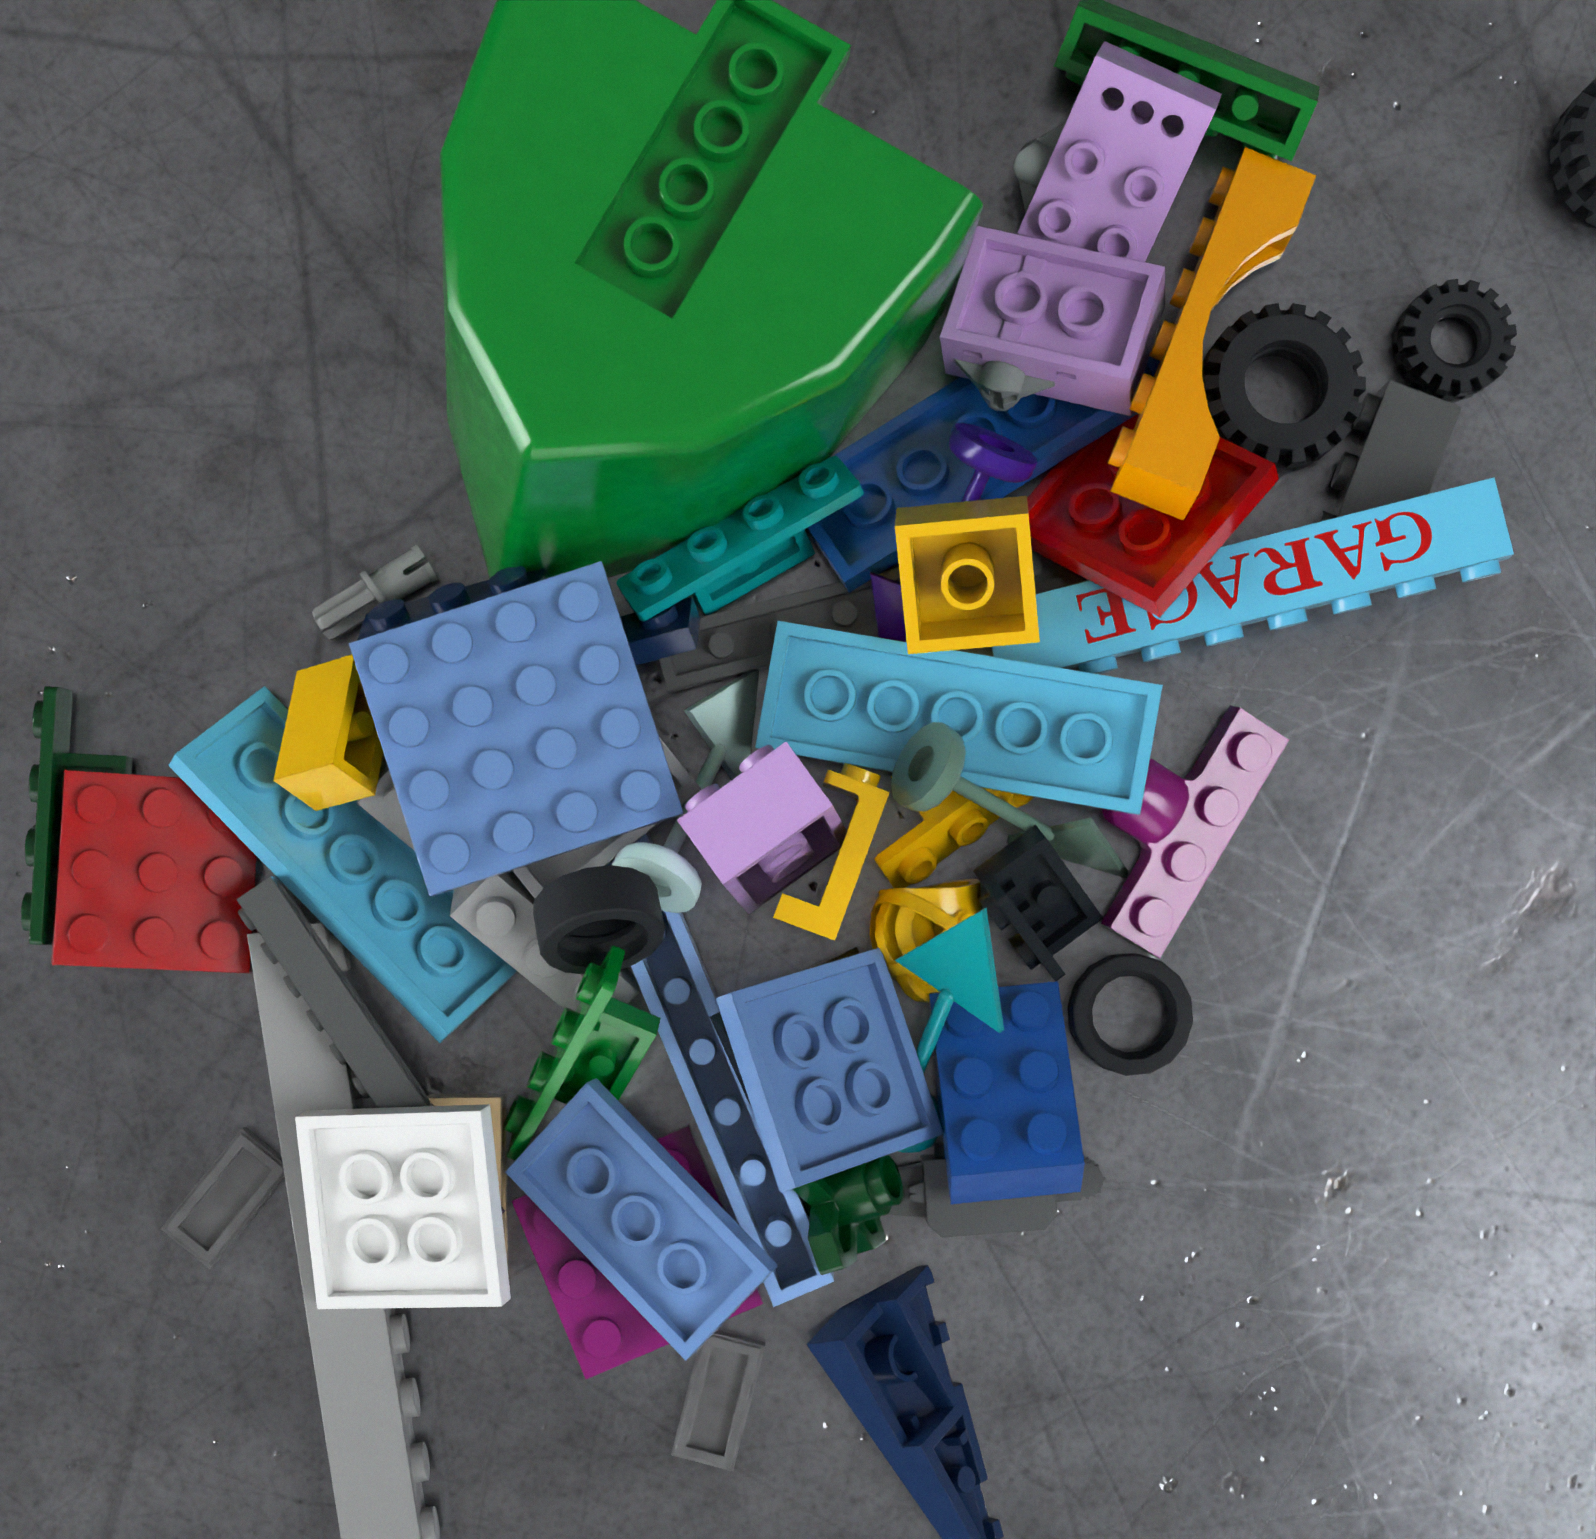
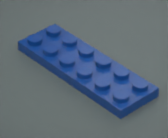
M1149 357L1144 373L1154 377L1160 361ZM959 377L835 454L834 456L839 457L860 482L864 494L857 500L806 529L850 593L871 580L870 572L879 575L898 563L895 534L897 508L961 502L975 469L960 461L949 449V438L955 423L972 424L993 431L1021 445L1037 458V465L1033 474L1024 482H1006L990 476L980 497V500L1005 497L1138 413L1132 411L1131 416L1036 394L1020 398L1013 407L1006 411H996L987 405L978 388L970 379Z

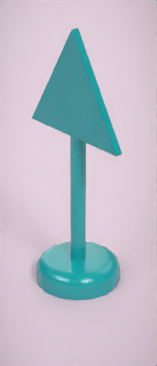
M987 907L895 960L940 991L916 1049L923 1074L928 1066L953 1002H956L997 1032L1001 1033L1004 1030ZM931 1095L941 1124L939 1105L936 1099ZM939 1136L904 1148L898 1152H921L932 1147Z

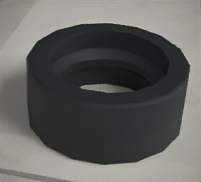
M608 865L589 867L571 872L546 885L534 899L533 916L540 955L549 966L565 973L584 974L591 962L601 966L612 945L625 950L621 969L650 956L663 942L665 926L657 887L648 875L634 868Z
M1137 953L1109 955L1090 965L1074 984L1067 1006L1069 1029L1080 1051L1099 1067L1125 1076L1150 1074L1171 1063L1186 1045L1193 1024L1191 996L1181 977L1162 961ZM1137 976L1150 981L1160 990L1166 1002L1168 1018L1163 1033L1154 1044L1141 1051L1124 1052L1110 1047L1100 1038L1093 1025L1092 1008L1096 995L1107 983L1118 977Z

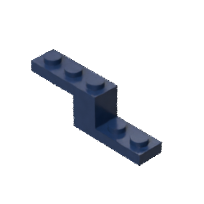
M522 566L508 567L498 571L486 581L464 586L462 583H450L439 587L428 597L406 603L401 599L383 602L375 606L369 613H366L357 640L550 578V574L545 568L526 572ZM693 597L679 601L646 621H640L635 613L620 616L636 665L697 649L700 616Z

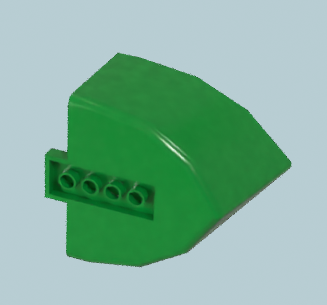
M636 0L496 1L440 152L447 420L489 579L498 571L508 567L522 566L526 572L545 568L550 577H554L600 561L604 565L607 577L633 571L640 563L656 558L689 539L696 531L718 524L745 507L755 497L765 495L799 476L809 466L830 458L924 346L956 290L984 207L979 197L963 185L822 106L849 61L850 44L772 0H717L697 34Z

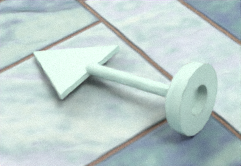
M759 670L742 674L683 710L711 749L695 781L701 789L712 785L721 765L731 780L742 773L739 766L751 753ZM685 802L682 807L684 814L688 812L685 808L687 802ZM677 819L664 846L647 842L630 843L617 853L612 863V866L634 868L648 875L657 887L661 911L671 913L687 912L695 906L699 898L702 885L699 874L684 857L678 854L687 834Z

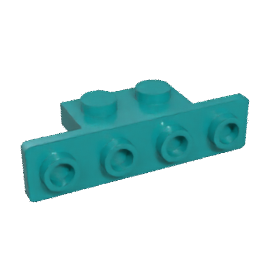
M832 456L821 463L809 466L799 476L771 492L755 497L745 507L718 524L702 528L692 534L689 539L656 558L640 563L633 571L619 578L616 584L640 621L652 618L690 595H693L705 616L710 615L816 554L805 529L863 496V489L860 482L839 457Z

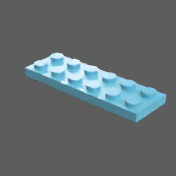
M777 621L755 748L760 749L766 745H772L776 749L784 742H787L797 756L893 772L898 757L909 739L922 727L932 722H942L953 728L963 738L966 755L964 768L960 776L981 788L1140 815L1163 685L956 650L908 654L907 642Z
M264 686L178 751L172 758L169 767L404 1008L441 1043L518 971L450 917L454 890L436 896H429L415 851L357 804V800L315 811L273 781L288 709Z

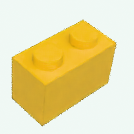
M352 654L298 670L296 672L273 781L315 811L374 796L380 773L383 749Z

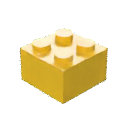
M1027 496L896 509L895 534L908 654L1040 642Z

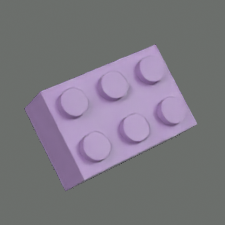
M784 742L776 749L772 745H766L753 752L740 764L739 769L742 772L740 775L722 788L718 784H712L699 791L686 803L685 808L688 812L677 819L718 879L748 914L839 850L847 833L834 806L787 742Z

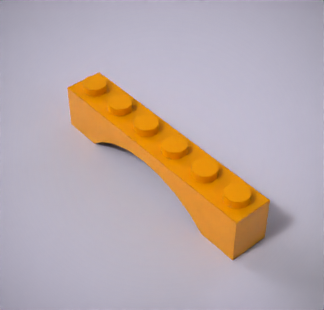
M1247 147L1244 148L1234 170L1222 167L1208 200L1209 203L1219 206L1214 220L1206 217L1202 218L1189 253L1198 256L1199 260L1194 272L1183 268L1169 302L1170 305L1180 308L1175 323L1163 320L1149 354V357L1160 361L1154 377L1143 373L1130 403L1129 410L1139 413L1134 430L1122 427L1110 455L1108 464L1119 468L1110 492L1180 520L1185 519L1200 493L1220 438L1208 409L1202 377L1203 339L1210 312L1232 287L1255 270L1281 258L1299 224L1316 175Z

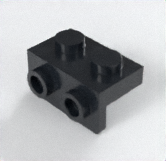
M1035 824L973 870V872L988 891V893L978 899L984 908L987 907V913L1001 931L1010 924L1018 931L1008 940L1029 969L1033 970L1042 963L1054 981H1058L1066 974L1053 955L1101 921L1103 916Z

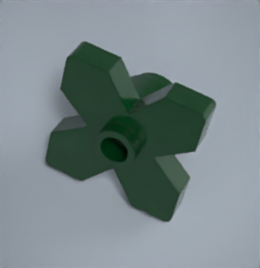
M889 1155L793 1189L802 1198L805 1211L810 1218L808 1241L819 1273L824 1275L845 1269L857 1261V1254L873 1250L886 1242V1235L880 1217L889 1214L891 1207L901 1204L903 1200L901 1175L896 1163Z

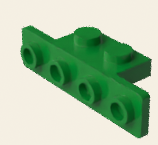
M612 945L601 966L591 962L587 967L575 997L576 1000L581 1001L577 1010L574 1011L567 1007L564 1009L552 1035L551 1044L556 1046L553 1053L550 1055L541 1051L528 1078L527 1088L532 1089L529 1096L525 1097L517 1094L509 1109L503 1126V1130L512 1133L506 1154L507 1158L516 1161L525 1151L553 1099L568 1104L587 1082L597 1078L619 1100L654 1041L661 1018L612 998L625 954L624 949Z

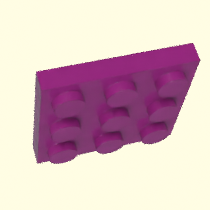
M690 1124L655 1138L725 1210ZM526 1194L516 1197L511 1201L585 1379H589L669 1344ZM757 1288L729 1318L762 1305L764 1300L759 1289Z

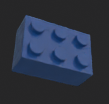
M1058 981L998 987L1004 1030L1001 1033L991 1028L956 1002L952 1004L932 1053L941 1127L944 1133L942 1138L950 1204L1081 1192L1085 1163ZM939 993L929 994V1017Z

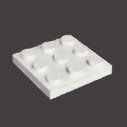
M490 1104L306 1110L295 1117L317 1309L502 1307L511 1299Z

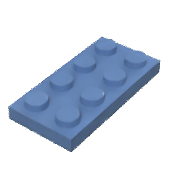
M597 1078L587 1082L505 1172L685 1361L718 1330L778 1267L773 1259Z

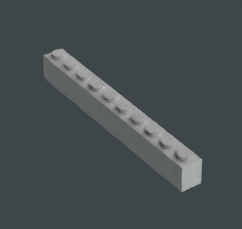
M322 923L311 924L342 971L350 970V951ZM260 933L247 934L341 1539H440L437 1510L435 1506H425L422 1482L430 1480L428 1450L425 1442H415L412 1423L413 1417L420 1416L418 1387L415 1378H405L402 1354L410 1352V1335L405 1314L396 1315L395 1308L317 1309L295 1117L306 1110L362 1109L363 1096L358 1092L352 1081L356 1075L348 1063L341 1065L333 1055L329 1047L333 1041L325 1029L321 1032L318 1031L310 1021L306 1013L310 1010V1007L302 995L296 998L285 984L284 977L287 976V973L279 962L273 964L262 950L261 944L265 941Z

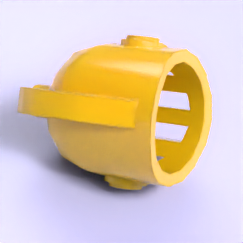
M960 879L918 888H889L878 891V898L873 905L869 924L871 945L873 949H880L891 977L899 983L904 993L914 1001L929 1003V994L940 993V991L895 960L981 911L982 905L978 900L981 898V887L978 879Z

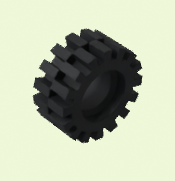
M1451 279L1445 281L1441 286H1437L1436 283L1417 296L1400 315L1396 323L1399 326L1398 331L1393 334L1392 346H1398V353L1393 357L1396 367L1403 365L1407 371L1403 379L1409 385L1414 381L1421 386L1419 391L1429 395L1435 393L1440 395L1439 399L1451 401L1455 397H1460L1461 400L1472 397L1499 378L1508 368L1506 366L1507 361L1514 356L1516 346L1511 345V339L1517 335L1516 324L1508 325L1506 318L1512 312L1507 303L1501 308L1495 303L1494 300L1499 296L1498 293L1491 288L1485 293L1479 291L1480 282L1469 280L1464 285H1459L1458 279ZM1448 317L1460 318L1473 328L1477 337V348L1469 361L1461 364H1452L1445 362L1436 355L1431 345V332L1439 320Z

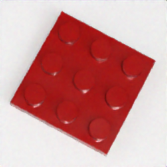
M1138 413L1059 462L1027 497L1031 547L1033 551L1160 618L1275 485L1279 477L1275 463L1220 437L1200 493L1184 520L1110 492L1119 469L1108 464L1110 455L1122 427L1134 430L1139 417Z
M64 770L51 964L249 973L250 950L247 934H252V931L239 916L238 910L242 907L236 899L255 887L256 855L180 777Z

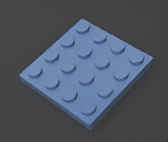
M602 561L349 643L429 896H436L684 814Z

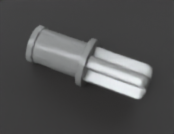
M417 545L412 546L411 550L369 575L363 570L359 573L362 578L361 580L316 606L312 614L323 634L329 640H336L362 624L366 613H369L375 606L393 599L402 600L426 584L438 580L429 562L409 575H404L425 562V556Z

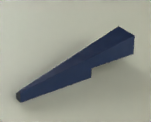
M928 1265L918 1266L842 1306L806 1345L942 1539H1001L1004 1535L1000 1520L988 1516L980 1483L988 1480L964 1388L962 1383L952 1382L942 1343L950 1340L946 1322L935 1321L926 1286L935 1283L933 1274Z

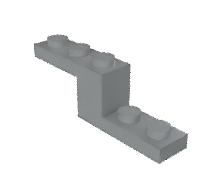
M386 765L379 773L375 795L359 799L357 804L414 850L388 765ZM513 871L454 889L450 910L451 918L563 1009L567 1007L574 1011L577 1010L581 1001L576 1000L575 997L584 974L565 973L553 968L540 955L533 916L535 898ZM623 968L620 970L617 986L612 998L628 1004L640 993V987L636 978Z

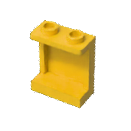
M844 763L841 773L827 770L823 787L850 796L856 801L846 836L839 849L819 906L782 893L773 918L835 941L890 793L877 787L881 778L880 775L848 763Z

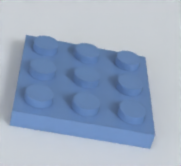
M879 948L730 992L716 998L779 1192L800 1187L944 1134L887 964Z

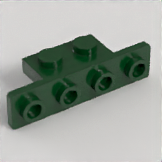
M52 686L44 687L43 700L36 701L32 717L34 737L41 739L39 764H33L31 767L28 786L31 802L37 803L36 827L28 830L25 840V861L27 866L33 867L32 892L25 893L21 906V925L24 931H29L30 945H52L63 771L131 774L132 757L69 753L72 691Z

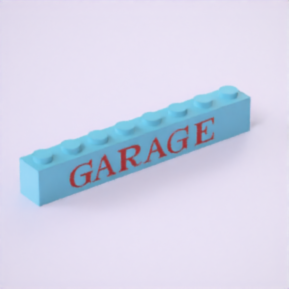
M1495 477L1220 547L1160 618L1092 581L1036 594L1040 642L992 647L993 655L998 658L1064 669L1078 667L1079 671L1102 674L1118 669L1116 657L1141 651L1143 662L1153 661L1181 653L1180 641L1204 636L1206 646H1213L1243 638L1242 626L1267 620L1269 630L1271 631L1307 622L1308 619L1305 611L1307 609L1331 604L1333 614H1341L1371 606L1372 603L1369 595L1371 593L1395 588L1399 599L1437 589L1435 577L1460 571L1462 582H1469L1502 573L1499 561L1509 559L1514 555Z

